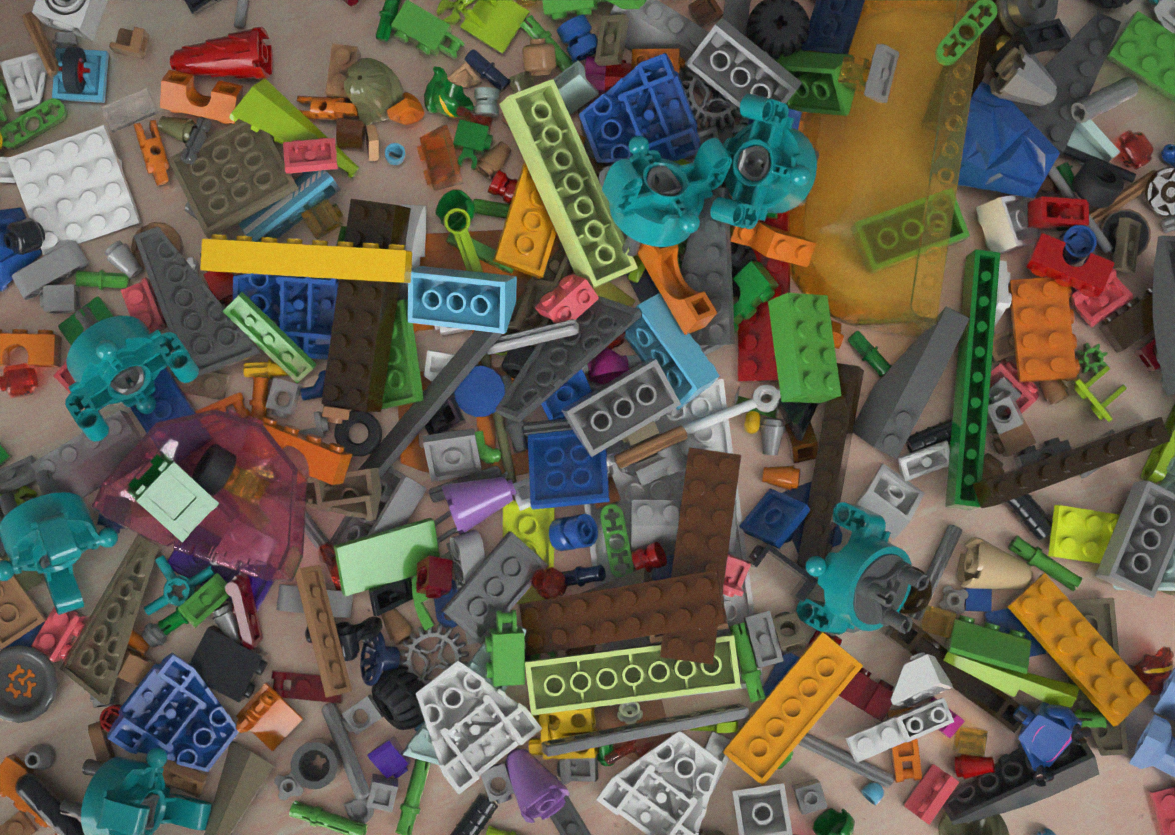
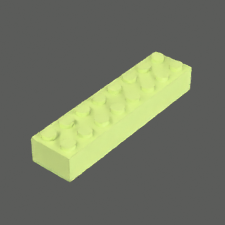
M554 79L508 96L499 105L575 275L585 278L594 289L637 269L638 267L633 256L627 255L630 250L629 247L626 253L622 251L625 238L612 219L609 202L602 191L597 175Z
M728 634L716 637L713 665L660 657L662 643L525 661L531 715L741 688L734 635Z

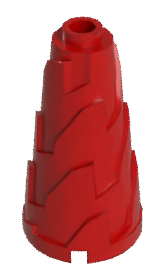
M253 27L249 30L228 33V36L208 39L204 43L183 46L182 49L175 50L173 55L170 56V65L172 70L194 76H235V78L264 79L270 78L269 75L272 74L273 54L271 45H266L263 39H269L265 28Z

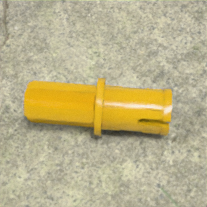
M268 359L267 362H246L243 366L245 377H268L272 379L275 376H289L272 359Z

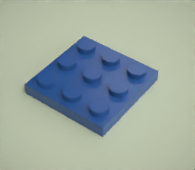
M573 430L528 435L530 504L532 510L610 502L607 448L591 457Z

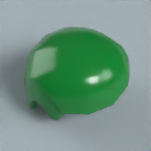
M452 189L445 193L436 207V215L440 218L443 226L445 214L454 208L465 210L470 217V222L475 216V204L462 190ZM453 212L448 218L449 228L455 231L463 229L466 226L464 215L460 212Z
M830 808L816 819L812 830L816 835H852L855 821L845 809H842V813Z

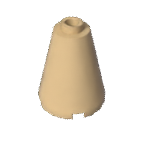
M973 537L966 542L964 547H968L966 555H960L957 567V579L963 582L961 584L962 587L971 589L1023 590L1032 583L1033 572L1030 565L981 538Z

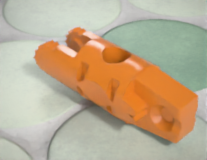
M297 96V102L311 104L310 111L299 110L308 119L337 120V118L358 117L357 107L353 103H346V98Z
M156 120L149 121L152 138L147 140L141 123L133 124L148 174H153L156 186L167 184L169 179L166 170H169L170 166Z

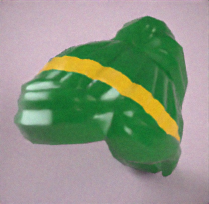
M434 66L433 71L435 74L427 84L424 93V103L427 111L430 113L440 112L449 118L466 117L473 111L474 106L471 99L464 94L463 86H457L449 82L445 70Z

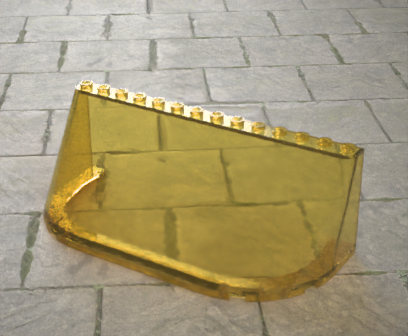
M865 0L848 55H853L858 74V82L849 114L847 116L809 112L801 113L798 130L809 139L813 148H816L815 151L819 152V159L817 160L815 181L807 195L806 203L803 206L800 205V207L790 210V233L812 240L817 244L808 267L790 263V276L802 294L827 295L830 317L840 323L859 329L916 338L937 323L980 36L954 64L949 66L942 65L937 61L935 50L939 43L979 0ZM980 9L979 15L974 19L977 24L984 16V9ZM964 25L959 28V34L964 39H970L973 37V30L971 27ZM954 41L948 49L944 48L943 55L946 58L949 55L953 56L952 52L958 46V43ZM876 44H885L900 52L887 103H878L864 96L865 84L868 80Z

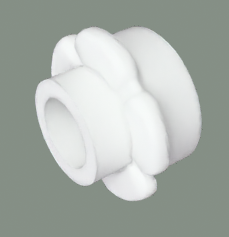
M637 702L622 703L618 708L619 712H617L618 719L629 725L635 724L643 716V711L640 710V705Z

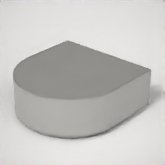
M355 798L343 804L349 819L365 824L374 814V808L366 807L367 798L361 800Z

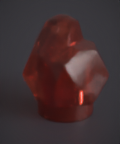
M554 567L546 570L538 569L532 576L531 583L533 588L545 599L563 596L566 592L565 576Z

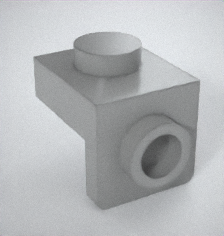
M319 411L314 412L316 427L300 430L299 433L306 436L307 434H314L322 439L327 438L326 432L329 431L327 417H322V413Z
M597 755L595 758L560 759L557 764V774L561 777V782L563 784H568L570 781L596 782L599 779Z

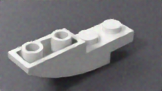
M402 204L401 206L411 208L405 250L412 251L411 270L420 267V257H425L427 206ZM400 283L398 300L408 299V283Z
M940 698L866 727V729L845 739L854 761L858 763L904 742H910L953 723L954 720L945 699Z

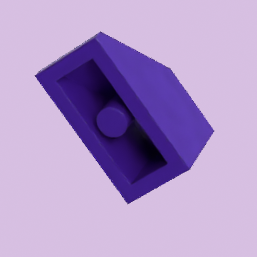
M395 736L373 749L367 755L386 778L392 775L395 779L408 771L406 766L411 762L408 756L402 754L403 748Z

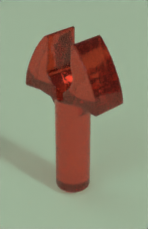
M463 106L457 108L456 113L458 116L466 121L488 126L491 130L493 122L491 117L480 116Z
M326 543L318 547L320 562L327 564L335 589L341 591L334 546Z
M637 739L627 741V744L604 756L605 762L610 765L630 753L637 754L639 759L648 752L652 742L639 747L634 746Z

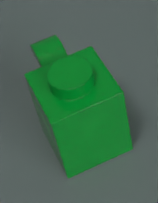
M459 119L453 141L454 148L462 150L458 158L459 167H462L465 159H471V170H475L478 161L474 154L483 156L486 149L490 150L493 135H490L488 126Z

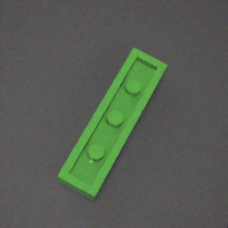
M243 292L223 310L297 384L317 365Z

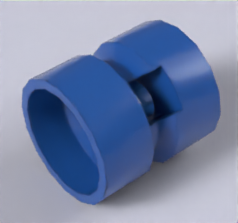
M585 15L576 16L563 23L557 29L562 43L568 44L567 52L574 63L585 60L587 56L594 55L597 49L598 38L596 34L590 33L592 27Z
M1084 225L1070 227L1058 238L1066 242L1063 249V258L1069 265H1074L1084 260L1095 250L1097 245L1094 232Z
M588 514L558 518L553 520L549 527L550 542L558 551L591 547L595 544L598 536L597 524Z

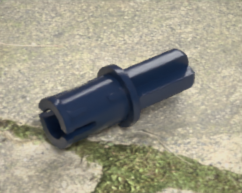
M472 49L466 55L465 61L481 74L480 78H485L494 87L499 89L500 92H503L510 84V79L495 67V63H490L475 49Z
M601 564L587 568L578 566L575 570L559 572L555 575L558 587L572 585L582 587L586 583L604 581L606 578L605 568Z

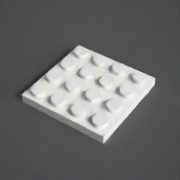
M106 125L7 158L29 218L40 223L44 229L45 240L41 246L43 255H48L70 242L76 241L80 244L142 223Z

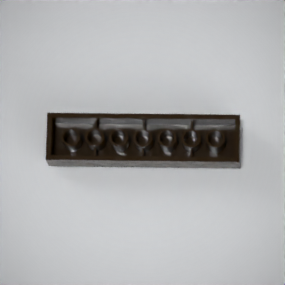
M351 199L345 242H353V247L363 248V243L379 244V249H388L389 244L406 245L411 208ZM339 279L321 404L363 412H381L400 283Z

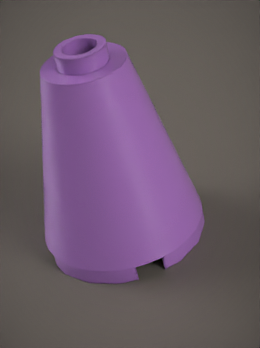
M504 476L441 486L459 535L467 532L513 501L512 495L516 494L512 480L506 481Z
M517 748L507 755L505 765L521 815L526 822L535 823L533 818L541 817L542 820L547 819L565 805L564 797L566 795L569 797L570 794L566 786L530 754L528 750Z

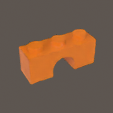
M168 70L161 80L160 108L168 109L173 113L191 114L196 118L204 117L218 120L223 124H235V121L231 120L229 116L243 98L242 85L218 81L211 91V96H204L195 89L194 75Z
M0 329V366L10 367L11 353L18 347H24L28 352V365L34 367H61L62 337L53 334V330H38V334H28V330L12 329L11 334L2 333L3 330Z

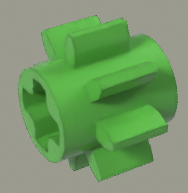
M1089 343L1083 344L1084 351H1075V354L1079 356L1078 361L1082 367V374L1086 373L1089 369H1091L1093 375L1097 374V366L1105 367L1107 365L1103 362L1107 352L1102 353L1099 350L1100 344H1096L1091 348ZM1089 354L1093 355L1092 359L1095 361L1091 364L1089 363L1090 359L1086 357Z

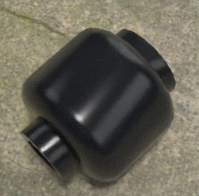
M31 218L10 223L4 235L6 247L12 249L18 255L39 250L45 240V232L42 225Z

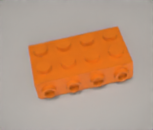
M1050 277L1010 280L1008 288L1009 293L1012 295L1010 307L1018 383L1074 380L1077 378V374H1079L1080 365L1078 359H1075L1074 349L1077 347V338L1075 334H1072L1071 324L1074 323V311L1069 306V299H1071L1072 295L1071 286H1061Z

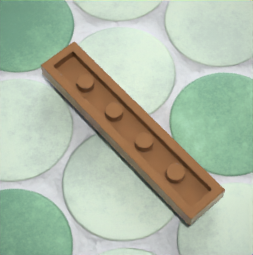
M315 565L296 569L294 573L325 696L327 698L351 692L352 688L321 566Z

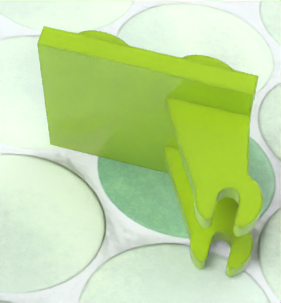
M478 0L472 10L470 8L466 9L463 4H460L458 10L466 18L460 28L501 54H504L520 29V25L530 13L529 10L512 0Z
M1106 365L1085 382L1077 375V378L1074 379L1076 383L1074 389L1083 400L1087 397L1092 402L1090 407L1100 420L1105 417L1110 422L1113 418L1106 407L1127 388L1122 384L1103 401H1099L1089 387L1110 370V367Z

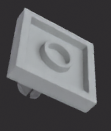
M474 428L459 431L451 430V432L448 430L444 433L423 436V445L431 482L460 478L482 470Z

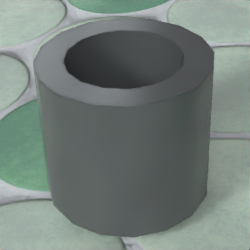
M324 738L312 739L300 746L293 754L291 773L295 781L302 787L321 789L329 785L339 775L343 764L332 741ZM316 755L326 759L322 769H319L318 765H313Z

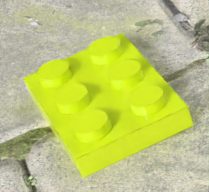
M1054 505L1048 556L1100 564L1120 515Z

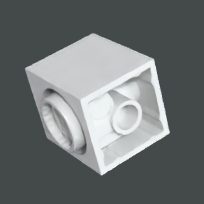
M36 0L32 13L48 27L93 41L108 0Z

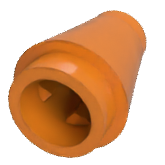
M794 465L764 467L762 482L790 491L792 488L798 489L801 469L795 468Z

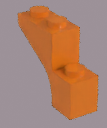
M760 221L757 222L753 229L730 225L731 242L752 247L766 257L808 267L817 244L812 240Z

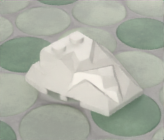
M456 661L415 693L441 772L458 795L476 782L482 773L518 745L524 744L542 729L525 706L515 702L505 695L506 693L486 682L483 677L459 661Z
M677 731L630 766L613 776L596 800L614 814L623 816L647 835H699L701 822L705 817L706 807L713 792L722 761L682 731Z

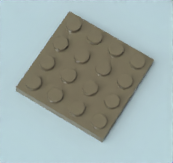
M240 119L235 124H230L207 137L199 153H196L198 156L194 164H186L180 159L182 151L168 159L208 239L211 238V234L221 233L299 189L291 173L286 174L284 160L271 135L261 129L258 132L251 130V124Z

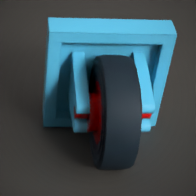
M80 47L56 48L55 57L58 61L59 71L53 78L52 98L62 101L105 103L109 53L100 50H83Z

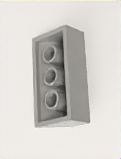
M646 0L640 9H621L614 5L609 14H626L629 18L625 41L627 49L631 51L632 49H680V57L685 59V63L709 33L659 0ZM686 65L684 68H680V70H683L682 81L688 80L686 77L688 71L694 73Z
M723 18L714 25L685 63L686 66L738 108H740L742 98L747 93L774 99L786 104L802 84L800 80Z
M649 358L561 410L575 435L589 455L593 457L680 406L681 403L657 359Z
M119 410L105 419L109 425V433L103 440L91 441L83 432L36 460L31 466L36 473L42 470H50L56 487L61 492L77 494L84 498L153 455L128 413Z
M390 467L380 478L382 494L376 520L369 521L364 518L345 516L326 548L335 554L334 545L406 525L427 488Z
M1150 481L1133 483L1095 576L1119 588L1150 598L1155 597L1175 548L1174 493Z
M631 500V552L637 549H647V546L653 542H658L665 552L675 551L681 500ZM736 500L728 553H735Z

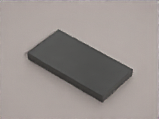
M509 531L441 611L482 645L485 637L490 635L489 629L497 627V610H501L502 613L510 612L549 565L515 534Z

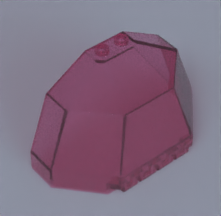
M215 409L156 423L102 482L92 504V507L105 518L161 545L168 547L174 544V550L188 555H192L194 552V557L214 563L217 559V565L235 571L240 566L241 573L255 578L259 577L267 581H293L303 558L307 479L264 427L263 421L254 417H249L248 420L241 418L240 414L226 409L225 412ZM217 444L236 455V465L224 487L216 495L212 496L219 505L181 542L127 492L130 488L127 484L134 477L139 479L153 465L150 460L156 454L160 456L162 453H165L192 478V474L203 454L211 445Z

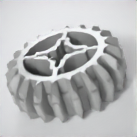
M689 71L686 73L688 80H683L682 85L685 88L684 90L695 120L701 119L700 127L704 128L706 122H710V127H714L716 122H718L720 128H725V119L732 125L735 121L733 116L741 117L740 108L728 101L720 92L718 99L715 96V99L711 98L708 101L710 91L713 93V90H717L705 80L703 81V78L698 74ZM695 86L700 89L699 92L704 96L700 106L697 105L693 96ZM714 106L726 109L720 113L707 112L708 109Z
M438 624L436 631H433L432 626L427 629L428 632L426 633L422 626L418 627L417 630L420 636L417 637L415 633H411L409 637L413 642L403 641V645L409 649L408 651H400V655L407 656V660L399 661V665H408L407 673H414L418 676L417 679L419 681L422 680L427 685L432 681L428 677L435 668L445 670L453 665L444 657L443 653L448 642L454 650L455 662L459 661L467 666L469 662L461 661V657L469 656V652L460 651V648L466 646V642L457 644L456 640L461 635L457 633L453 638L449 636L452 632L451 627H448L445 633L442 632V624ZM425 638H440L434 649L429 650L418 645ZM441 647L438 652V659L442 663L438 665L436 662L428 670L431 659L426 654H434ZM414 652L425 662L422 674L417 671L414 665Z

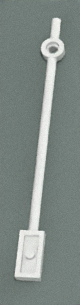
M761 385L754 391L752 399L686 424L683 427L687 435L755 408L762 412L773 411L779 405V399L781 398L780 388L776 389L772 385ZM765 398L771 399L768 403H764L762 400ZM628 447V448H626V449H623V450H621V451H618V452H616V453H613V454H611V455H608V456H607V464H608V466H611V465L616 464L615 459H614V456H615L616 454H618V453H620V452H622V451H625V450H627V449H629V448H631V447ZM529 478L514 483L516 491L514 496L520 511L531 507Z

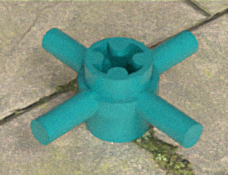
M160 556L155 562L167 580L163 589L164 595L143 608L147 615L150 616L169 603L174 606H181L196 592L197 585L215 575L213 568L208 566L196 575L188 578L184 575H176L165 556ZM184 585L186 589L182 591L183 597L179 600V597L173 592L174 586Z

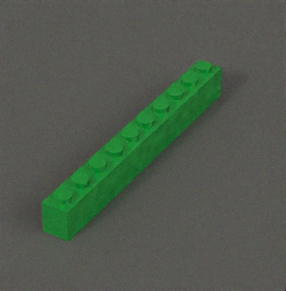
M975 249L966 256L961 314L970 319L959 339L945 504L947 508L973 510L980 507L972 484L981 481L983 477L1000 265L999 252Z

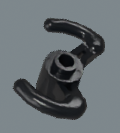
M369 617L360 624L355 625L349 622L335 624L345 661H351L358 656L360 640L367 644L379 635L382 629V620L380 618ZM307 626L305 630V637L307 642L312 643L309 629Z

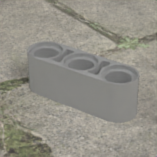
M74 241L17 271L12 275V279L23 299L28 300L40 295L43 292V285H58L74 276L77 270L83 271L89 266V262L79 244Z
M476 530L454 536L449 541L457 591L485 560L482 538Z
M279 584L276 610L304 613L298 586ZM326 589L333 617L351 618L353 594L344 596L341 590Z

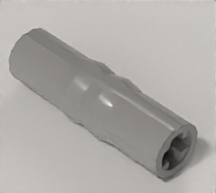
M1126 77L1075 102L1071 106L1073 119L1078 123L1086 122L1135 97L1138 93L1137 82L1131 77Z

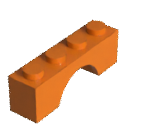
M641 243L638 256L684 335L706 327L715 317L717 311L705 291L698 292L693 290L683 279L678 266V245L655 247Z
M269 416L251 420L243 449L262 457H275L287 446H292L298 449L306 458L309 476L331 485L344 482L352 457L351 453L344 451V446L336 443L326 444L321 442L322 438L314 434H307L306 436L299 433V428L291 425L281 426L277 424V419Z
M15 754L6 756L0 765V796L9 797L14 801L13 805L22 812L28 811L35 817L34 821L44 828L49 827L18 796L15 790L17 779L24 774H34L35 769L27 767L25 761Z

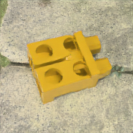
M594 707L532 715L542 729L540 730L541 738H530L529 740L530 754L543 755V760L551 758H595L598 754V747L548 757L542 752L541 746L543 741L597 731L594 729L596 727Z

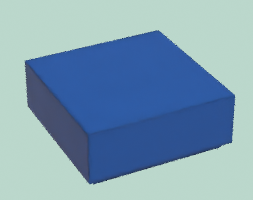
M964 588L968 592V598L964 602L965 611L992 612V589Z

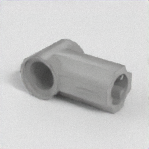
M677 443L659 451L656 456L637 463L633 468L643 486L665 475L670 476L685 469L687 462Z

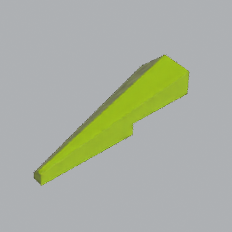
M266 78L251 87L229 116L235 122L240 119L251 124V130L255 132L261 129L274 137V141L282 145L283 142H292L294 140L304 141L328 138ZM336 146L337 165L348 173V177L352 178L356 175L359 167Z
M949 651L943 660L1014 698L1020 689L1050 705L1066 706L1071 709L1078 696V686L1027 672V674L950 653Z

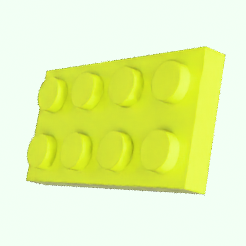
M512 501L503 507V537L511 531L549 565L516 604L554 598V547L549 539V527L555 518V507L534 510L529 507L520 511L516 501Z

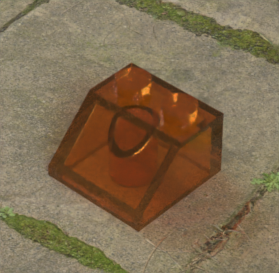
M442 125L421 136V145L417 146L420 160H425L428 169L423 171L427 185L432 184L434 191L463 184L448 125Z

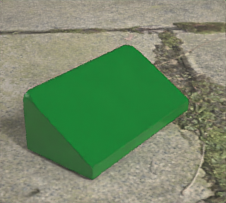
M99 296L83 306L91 308L92 313L99 321L115 317L109 306ZM79 309L82 315L85 316L83 310ZM76 312L58 325L59 330L70 345L73 344L84 330L79 320L76 319Z

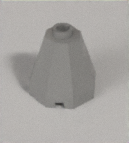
M1023 44L1019 46V49L1014 47L1006 54L995 70L999 73L997 79L992 77L990 81L992 94L1000 99L1043 106L1051 103L1057 95L1056 82L1035 54H1028Z

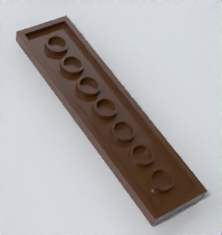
M689 447L671 578L719 570L723 593L741 455ZM718 625L664 633L660 657L713 665Z
M719 570L519 604L522 627L526 629L524 640L527 656L727 623Z

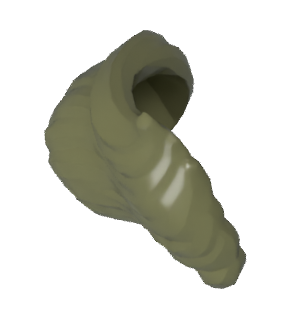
M361 58L348 68V77L344 81V89L348 98L357 107L359 120L363 121L365 125H371L372 123L389 119L386 110L405 99L400 80L392 69L372 58Z
M944 811L938 827L939 835H1009L1007 825L1000 814L952 825Z

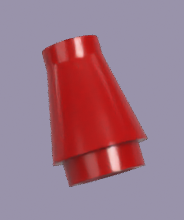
M961 753V756H955L957 777H963L965 780L994 772L993 757Z

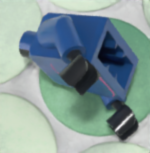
M1042 702L1032 712L1020 704L1012 716L1023 724L1018 738L1033 770L1037 771L1034 774V782L1039 787L1046 786L1043 776L1047 782L1054 780V773L1050 770H1045V767H1050L1072 741L1077 745L1085 744L1087 740L1084 737H1089L1092 734V730L1089 727H1081L1082 721L1066 706L1050 705Z

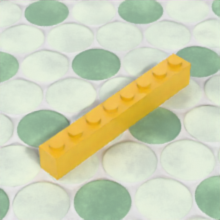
M211 234V239H202L200 270L411 283L412 251L404 250L405 245L389 244L388 249H379V244L363 243V248L353 247V242L338 241L337 246H328V241L312 240V245L302 244V239H287V243H277V238L262 237L261 242H252V237L236 236V241L227 240V235Z

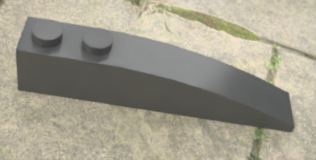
M1159 236L1154 262L1152 290L1153 323L1157 347L1156 358L1161 367L1163 376L1161 382L1166 395H1175V236Z
M946 306L917 340L907 348V351L890 367L887 373L874 385L855 420L853 433L874 448L897 459L932 395L970 318Z
M1072 741L1050 767H1045V770H1050L1054 773V780L1047 782L1043 776L1046 786L1039 787L1034 782V774L1037 771L1033 770L1020 743L1018 744V749L1010 755L1006 753L999 759V763L994 766V772L979 775V778L971 784L966 783L951 794L944 803L943 808L952 825L1003 814L1051 797L1099 775L1096 757L1087 743L1077 745Z

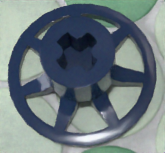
M382 632L370 642L371 645L363 643L360 670L362 679L368 686L376 684L382 672L397 669L399 666V649L394 646H385ZM365 652L370 654V658L365 659Z

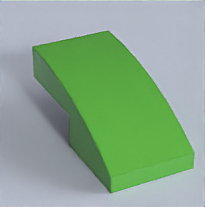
M416 575L412 578V595L417 615L426 631L436 624L423 603L429 598L426 597V594L416 593Z

